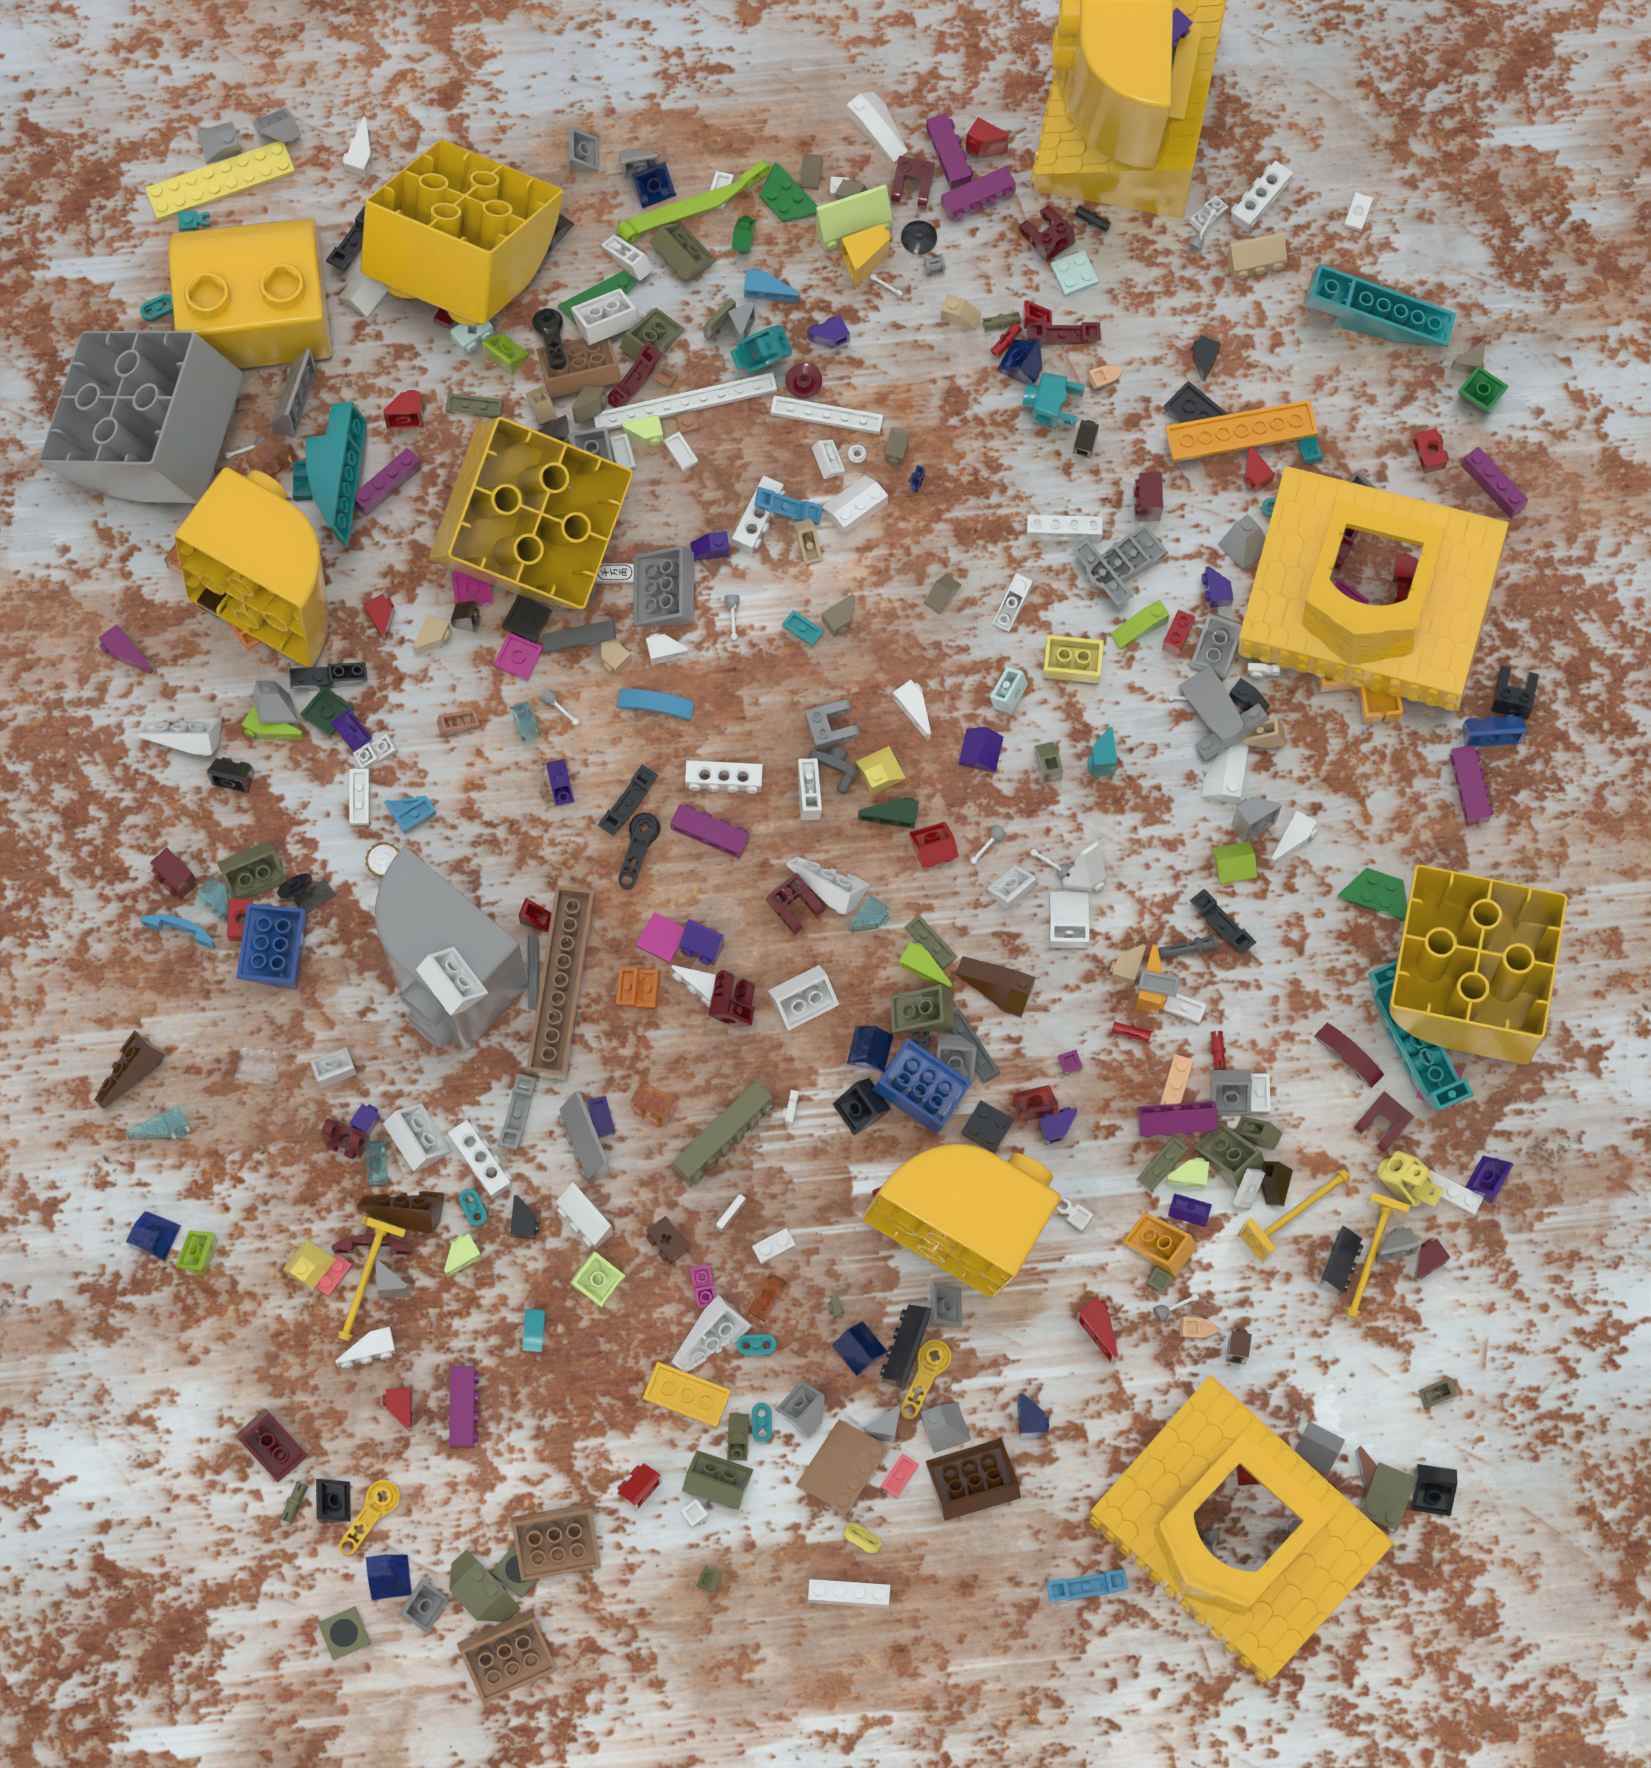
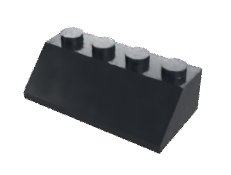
M908 1305L907 1310H902L899 1319L902 1321L901 1327H896L893 1339H896L894 1346H889L886 1355L889 1358L887 1365L883 1364L880 1376H883V1383L905 1389L930 1319L931 1308Z

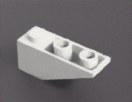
M363 116L362 121L357 123L355 137L351 138L349 151L344 154L342 163L344 164L345 171L366 178L372 164L367 120Z
M1020 571L1015 574L992 624L1008 632L1011 630L1036 579Z
M673 965L671 967L672 977L679 983L681 981L685 983L690 993L693 995L698 994L701 997V1001L707 1007H710L716 975Z
M390 1327L370 1331L335 1360L337 1366L346 1369L353 1367V1364L358 1362L367 1364L373 1362L375 1358L380 1357L382 1360L391 1358L392 1354H396Z

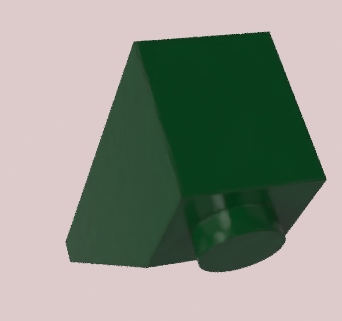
M905 797L904 799L899 798L858 811V820L914 829L918 801Z

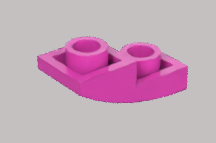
M710 1264L690 1268L698 1308L708 1306L716 1298Z

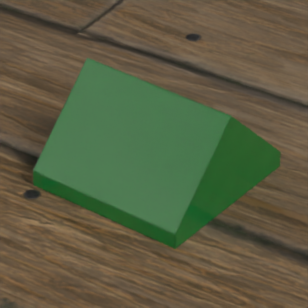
M1478 365L1457 393L1489 413L1495 409L1509 386Z

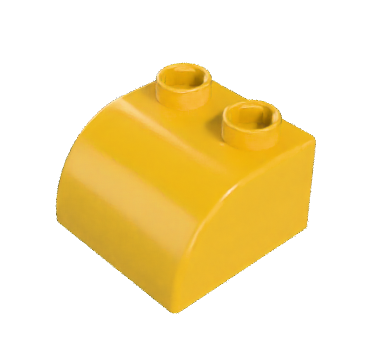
M1060 0L1058 25L1054 27L1052 69L1068 71L1067 98L1073 123L1083 138L1099 152L1114 160L1136 167L1155 168L1171 108L1173 0Z
M439 140L366 199L360 266L361 274L385 284V288L394 296L418 298L448 311L449 316L458 323L464 325H484L526 288L539 269L555 232L562 204L563 190L448 141Z
M306 217L174 233L170 236L168 253L175 331H194L239 369L292 363L294 358L307 348L311 349L314 360L327 359L332 356L320 232L314 218Z
M503 417L480 422L476 425L429 558L432 562L533 600L570 609H584L633 477V471Z
M225 467L174 534L187 597L199 605L197 599L205 588L219 595L227 593L218 605L215 615L307 668L313 667L323 649L329 625L326 588L320 548L315 530L307 517L296 506L286 500L287 493L285 489L275 479L256 470L250 471L245 477L231 468ZM225 605H227V607H226V608L224 609V611L221 613L223 607H224Z
M1417 865L1412 878L1389 1006L1393 1020L1412 1036L1433 1045L1519 1064H1529L1546 1033L1568 901L1567 896L1563 893L1426 865Z
M950 1144L921 1152L902 1164L883 1184L861 1216V1220L987 1297L994 1299L1016 1277L1059 1204L1061 1196L1049 1187L1053 1180V1174L1050 1170L1024 1154L1013 1153L1007 1162L983 1148L966 1144Z

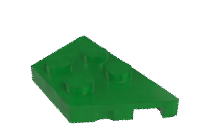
M775 162L759 194V198L782 223L790 222L793 219H803L805 216L816 214V207L818 206L788 173Z
M1366 868L1338 895L1337 899L1405 921L1407 900L1402 879Z

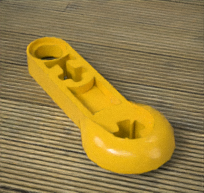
M930 1340L919 1349L918 1372L901 1406V1414L905 1419L912 1420L917 1417L935 1377L942 1373L951 1362V1351L942 1341ZM934 1351L938 1352L940 1359L938 1361L936 1359V1362L931 1361V1356L929 1355L931 1352L933 1354ZM918 1387L922 1388L921 1392L924 1393L923 1396L919 1395L916 1402H920L919 1405L913 1401H908L909 1397L913 1400L915 1396L913 1389L917 1390ZM907 1405H912L916 1411L914 1415L908 1416L904 1413V1408Z
M379 1480L369 1487L366 1493L364 1508L339 1543V1551L344 1556H353L378 1520L397 1507L400 1493L394 1483L388 1480ZM380 1492L382 1494L387 1492L386 1496L388 1499L386 1501L382 1500V1502H379L380 1497L378 1495ZM363 1525V1530L365 1532L363 1535L360 1533L358 1534L356 1539H358L359 1542L356 1543L353 1539L349 1538V1536L351 1534L354 1537L357 1533L355 1528L357 1526L361 1527ZM350 1541L353 1543L354 1548L351 1552L346 1553L343 1551V1544Z

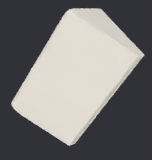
M833 440L817 441L812 446L824 479L845 473Z

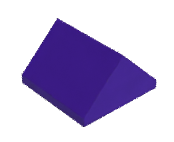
M986 726L966 729L958 765L996 773L1004 737Z
M1483 1155L1465 1188L1484 1197L1483 1200L1491 1204L1514 1164Z

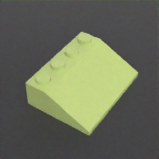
M886 184L816 207V232L823 250H833L842 245V238L882 223L885 230L892 228L893 219Z

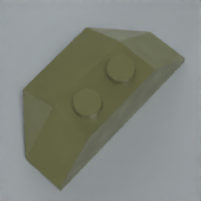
M467 1549L451 1563L449 1591L477 1621L505 1622L521 1609L506 1590Z

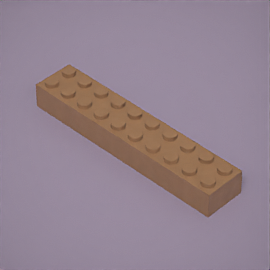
M556 885L527 1063L528 1076L561 1081L567 1080L595 902L594 890Z

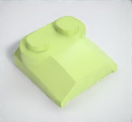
M594 1251L574 1274L570 1284L602 1307L605 1300L625 1275Z

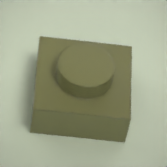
M1156 1266L1146 1285L1164 1294L1173 1276Z
M830 1296L831 1302L827 1303L829 1314H833L834 1319L842 1318L839 1296Z
M704 1568L696 1587L715 1593L722 1574L718 1571Z

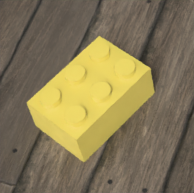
M1047 635L1043 678L1099 684L1104 640Z

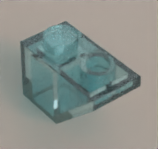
M520 702L510 707L522 742L540 737L529 703Z
M211 876L197 891L198 901L206 908L208 906L211 907L213 914L220 920L224 918L228 921L229 892L226 886Z

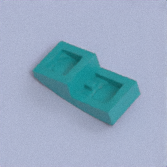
M1317 436L1297 440L1305 465L1323 461V455L1317 443Z
M294 461L293 500H312L306 461Z
M525 1309L522 1351H543L545 1310Z

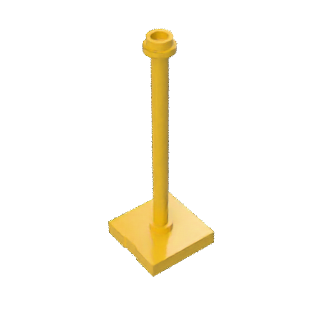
M1346 1170L1337 1171V1176L1264 1231L1250 1218L1243 1224L1238 1234L1262 1263L1266 1262L1276 1249L1268 1237L1341 1182L1346 1184L1350 1179Z
M1374 1192L1370 1195L1367 1205L1381 1209L1382 1213L1350 1308L1346 1307V1315L1357 1318L1361 1313L1358 1311V1307L1389 1214L1392 1215L1393 1213L1405 1217L1410 1208L1408 1204Z
M362 1216L360 1223L376 1228L374 1232L376 1235L343 1331H338V1338L350 1341V1338L353 1337L350 1332L383 1236L390 1233L403 1237L406 1231L405 1229L366 1216Z

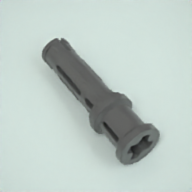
M1214 933L1209 937H1196L1194 941L1159 947L1160 958L1162 960L1194 952L1202 954L1203 951L1213 949L1217 951V938Z

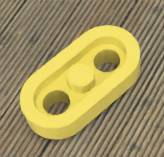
M848 1523L843 1531L844 1536L849 1542L856 1544L867 1553H877L882 1545V1541L877 1535L857 1523Z

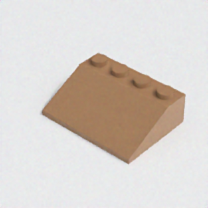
M610 337L588 345L584 338L563 342L566 366L561 370H554L550 367L545 347L536 349L550 398L578 393L582 390L583 386L602 387L621 382L619 366ZM561 359L553 360L554 363H560L562 361Z
M839 1419L797 1482L796 1487L846 1519L888 1455L890 1448L872 1436Z
M590 1503L511 1517L521 1581L601 1567Z
M532 1610L457 1643L482 1703H486L557 1670Z

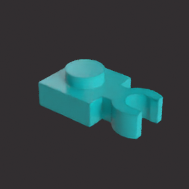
M197 211L178 212L179 231L198 230V225L205 228L210 227V221H203L205 218H210V213L203 212L197 215Z

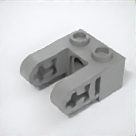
M842 700L805 711V720L815 751L820 752L831 749L832 746L853 741L861 736L856 725L831 731L828 719L850 713L852 708L849 700Z

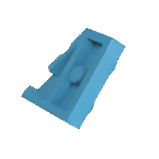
M427 796L384 801L404 833L436 814V810Z

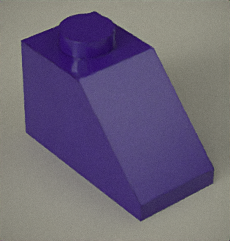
M727 531L708 533L690 542L691 551L694 552V561L730 557Z

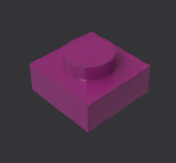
M1077 1050L1058 1055L1064 1075L1083 1069Z

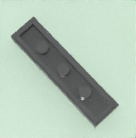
M612 619L542 634L543 651L547 654L616 639L615 621Z
M955 1010L954 1028H950L949 1031L952 1035H959L977 1047L975 1071L984 1084L999 1075L1000 1071L961 1010Z

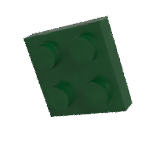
M323 686L300 715L331 738L337 731L331 722L348 708L353 712L354 707L326 686Z

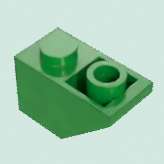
M750 216L738 217L733 232L732 250L750 252L756 219H752Z

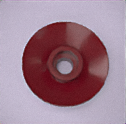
M800 363L794 365L787 372L785 378L786 387L796 397H812L822 386V375L815 366L808 363ZM805 381L807 384L801 385V382Z

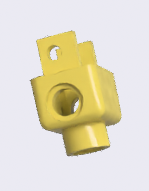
M1395 1151L1390 1159H1384L1378 1167V1178L1383 1181L1394 1197L1415 1207L1420 1202L1435 1207L1445 1191L1442 1187L1432 1184L1433 1177L1430 1174V1170L1417 1157ZM1407 1184L1416 1186L1411 1190L1406 1189Z

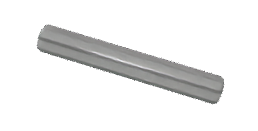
M529 935L528 1007L530 1010H536L539 995L538 936Z

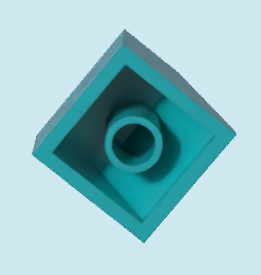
M1109 727L1093 745L1091 754H1088L1087 767L1088 771L1092 772V777L1115 775L1117 756L1113 727Z

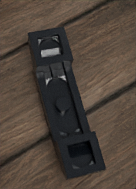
M365 206L356 216L355 224L338 247L335 246L326 259L327 263L340 270H343L362 248Z
M642 764L632 777L629 786L612 809L607 811L598 823V826L614 836L638 808L658 774Z
M1205 889L1190 900L1193 907L1206 923L1238 953L1243 955L1256 944V941L1244 928L1241 929L1217 905V901Z

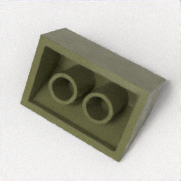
M681 222L660 226L649 242L654 247V250L661 254L666 263L672 266L684 280L696 278L717 260Z
M271 841L217 862L232 899H246L287 882Z
M697 1450L687 1471L682 1491L725 1505L728 1508L739 1510L754 1469Z

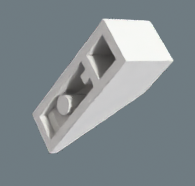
M613 234L601 244V247L629 275L638 281H641L653 271L646 254L617 235Z
M909 680L893 692V700L925 739L929 741L931 739V730L923 698V690L918 683L914 684L912 680Z
M817 758L798 759L801 820H820L822 804Z
M1296 811L1271 857L1269 865H1275L1306 844L1309 838L1313 839L1318 830L1315 827L1317 821Z

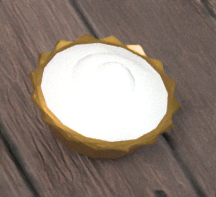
M379 842L377 845H372V848L367 851V856L365 857V865L368 867V871L372 872L375 876L383 877L388 866L399 852V848L388 842Z

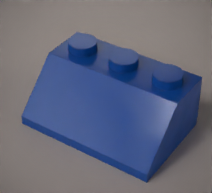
M1506 715L1504 718H1497L1496 716H1489L1485 719L1469 718L1464 721L1462 726L1464 746L1487 747L1521 744L1527 733V727L1522 717H1516L1515 715Z

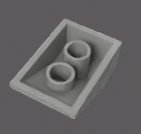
M1213 612L1208 613L1190 667L1202 671L1210 665L1218 677L1226 679L1239 646V636L1243 623Z

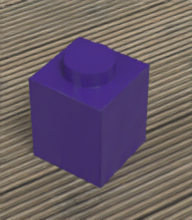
M362 1103L350 1121L351 1127L370 1135L380 1120V1115L377 1113L378 1109L370 1104L366 1106Z

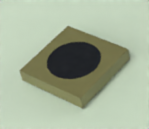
M515 1544L491 1572L521 1598L526 1595L539 1579L521 1581Z
M355 1606L318 1622L333 1661L371 1645Z

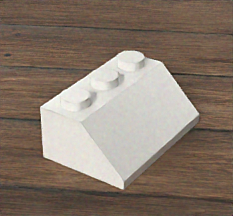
M621 288L571 307L579 331L588 345L629 330L638 323L636 308Z
M863 476L823 505L822 510L845 536L888 504V495L876 481Z
M455 947L429 954L416 969L450 1016L465 1011L488 994V991Z
M820 965L768 990L773 1005L788 1031L839 1005L829 978Z
M422 1103L396 1110L383 1123L413 1172L430 1166L452 1151Z
M572 1183L557 1200L558 1209L556 1210L562 1218L567 1217L571 1223L569 1225L576 1233L579 1231L584 1236L582 1238L584 1243L596 1250L613 1235L612 1226L579 1188Z

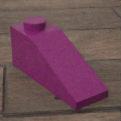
M117 624L99 637L101 642L99 647L105 654L109 653L112 658L148 674L153 673L150 664Z

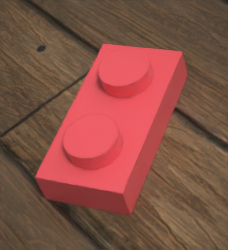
M337 1253L334 1255L336 1260L315 1286L316 1289L327 1297L331 1296L353 1266Z
M902 1453L880 1488L898 1498L919 1464Z

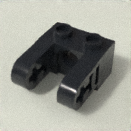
M1501 665L1491 711L1505 715H1515L1516 717L1521 716L1522 719L1528 720L1533 708L1539 674L1529 672L1525 690L1508 686L1511 667Z

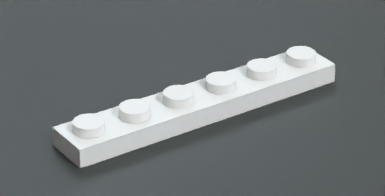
M775 395L770 412L773 416L879 435L883 421V415Z

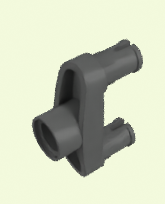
M832 746L829 754L810 751L807 759L817 758L818 765H825L843 774L836 789L843 794H847L852 781L858 775V771L844 762L848 753L838 747Z

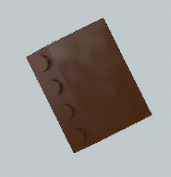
M1002 1438L926 1461L944 1521L1021 1498L1019 1483Z

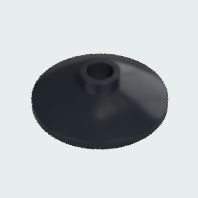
M912 221L903 228L901 242L907 251L913 254H925L935 247L937 232L926 221ZM916 233H922L923 235L917 236Z
M308 873L296 875L279 887L277 894L280 898L300 897L305 893L304 890L311 884L313 878Z

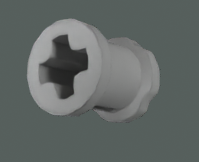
M942 254L931 259L924 258L927 274L935 270H945Z

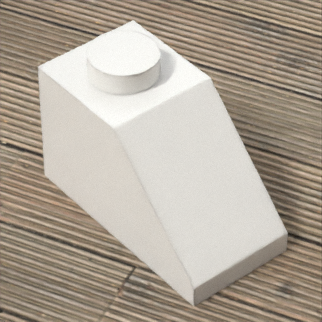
M652 634L649 638H646L651 665L688 657L687 647L665 634Z

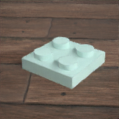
M1085 250L1050 264L1064 297L1099 283Z

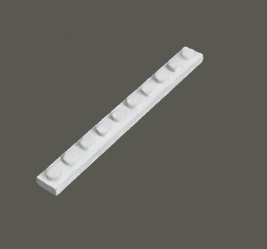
M768 373L605 410L593 418L596 428L607 426V430L621 428L622 423L654 415H658L660 419L777 392V386L773 373Z

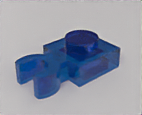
M917 465L916 471L911 474L909 479L911 490L917 493L925 478V468Z

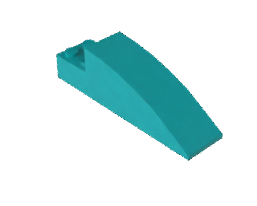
M1319 264L1312 273L1304 305L1334 315L1331 325L1399 342L1443 347L1448 346L1456 313L1322 264Z
M352 401L331 405L326 435L306 437V469L313 499L328 527L344 547H348L367 428L366 419Z

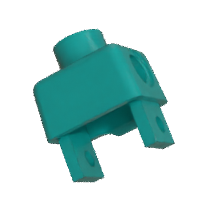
M781 325L765 328L738 341V349L730 351L736 368L745 367L748 372L763 369L792 355L791 346ZM752 351L755 352L757 360L753 357Z
M1044 373L1041 376L1039 386L1027 383L1022 405L1033 408L1032 420L1035 423L1055 429L1057 425L1075 429L1077 416L1060 413L1062 404L1066 401L1067 394L1083 397L1085 385L1067 381V376Z

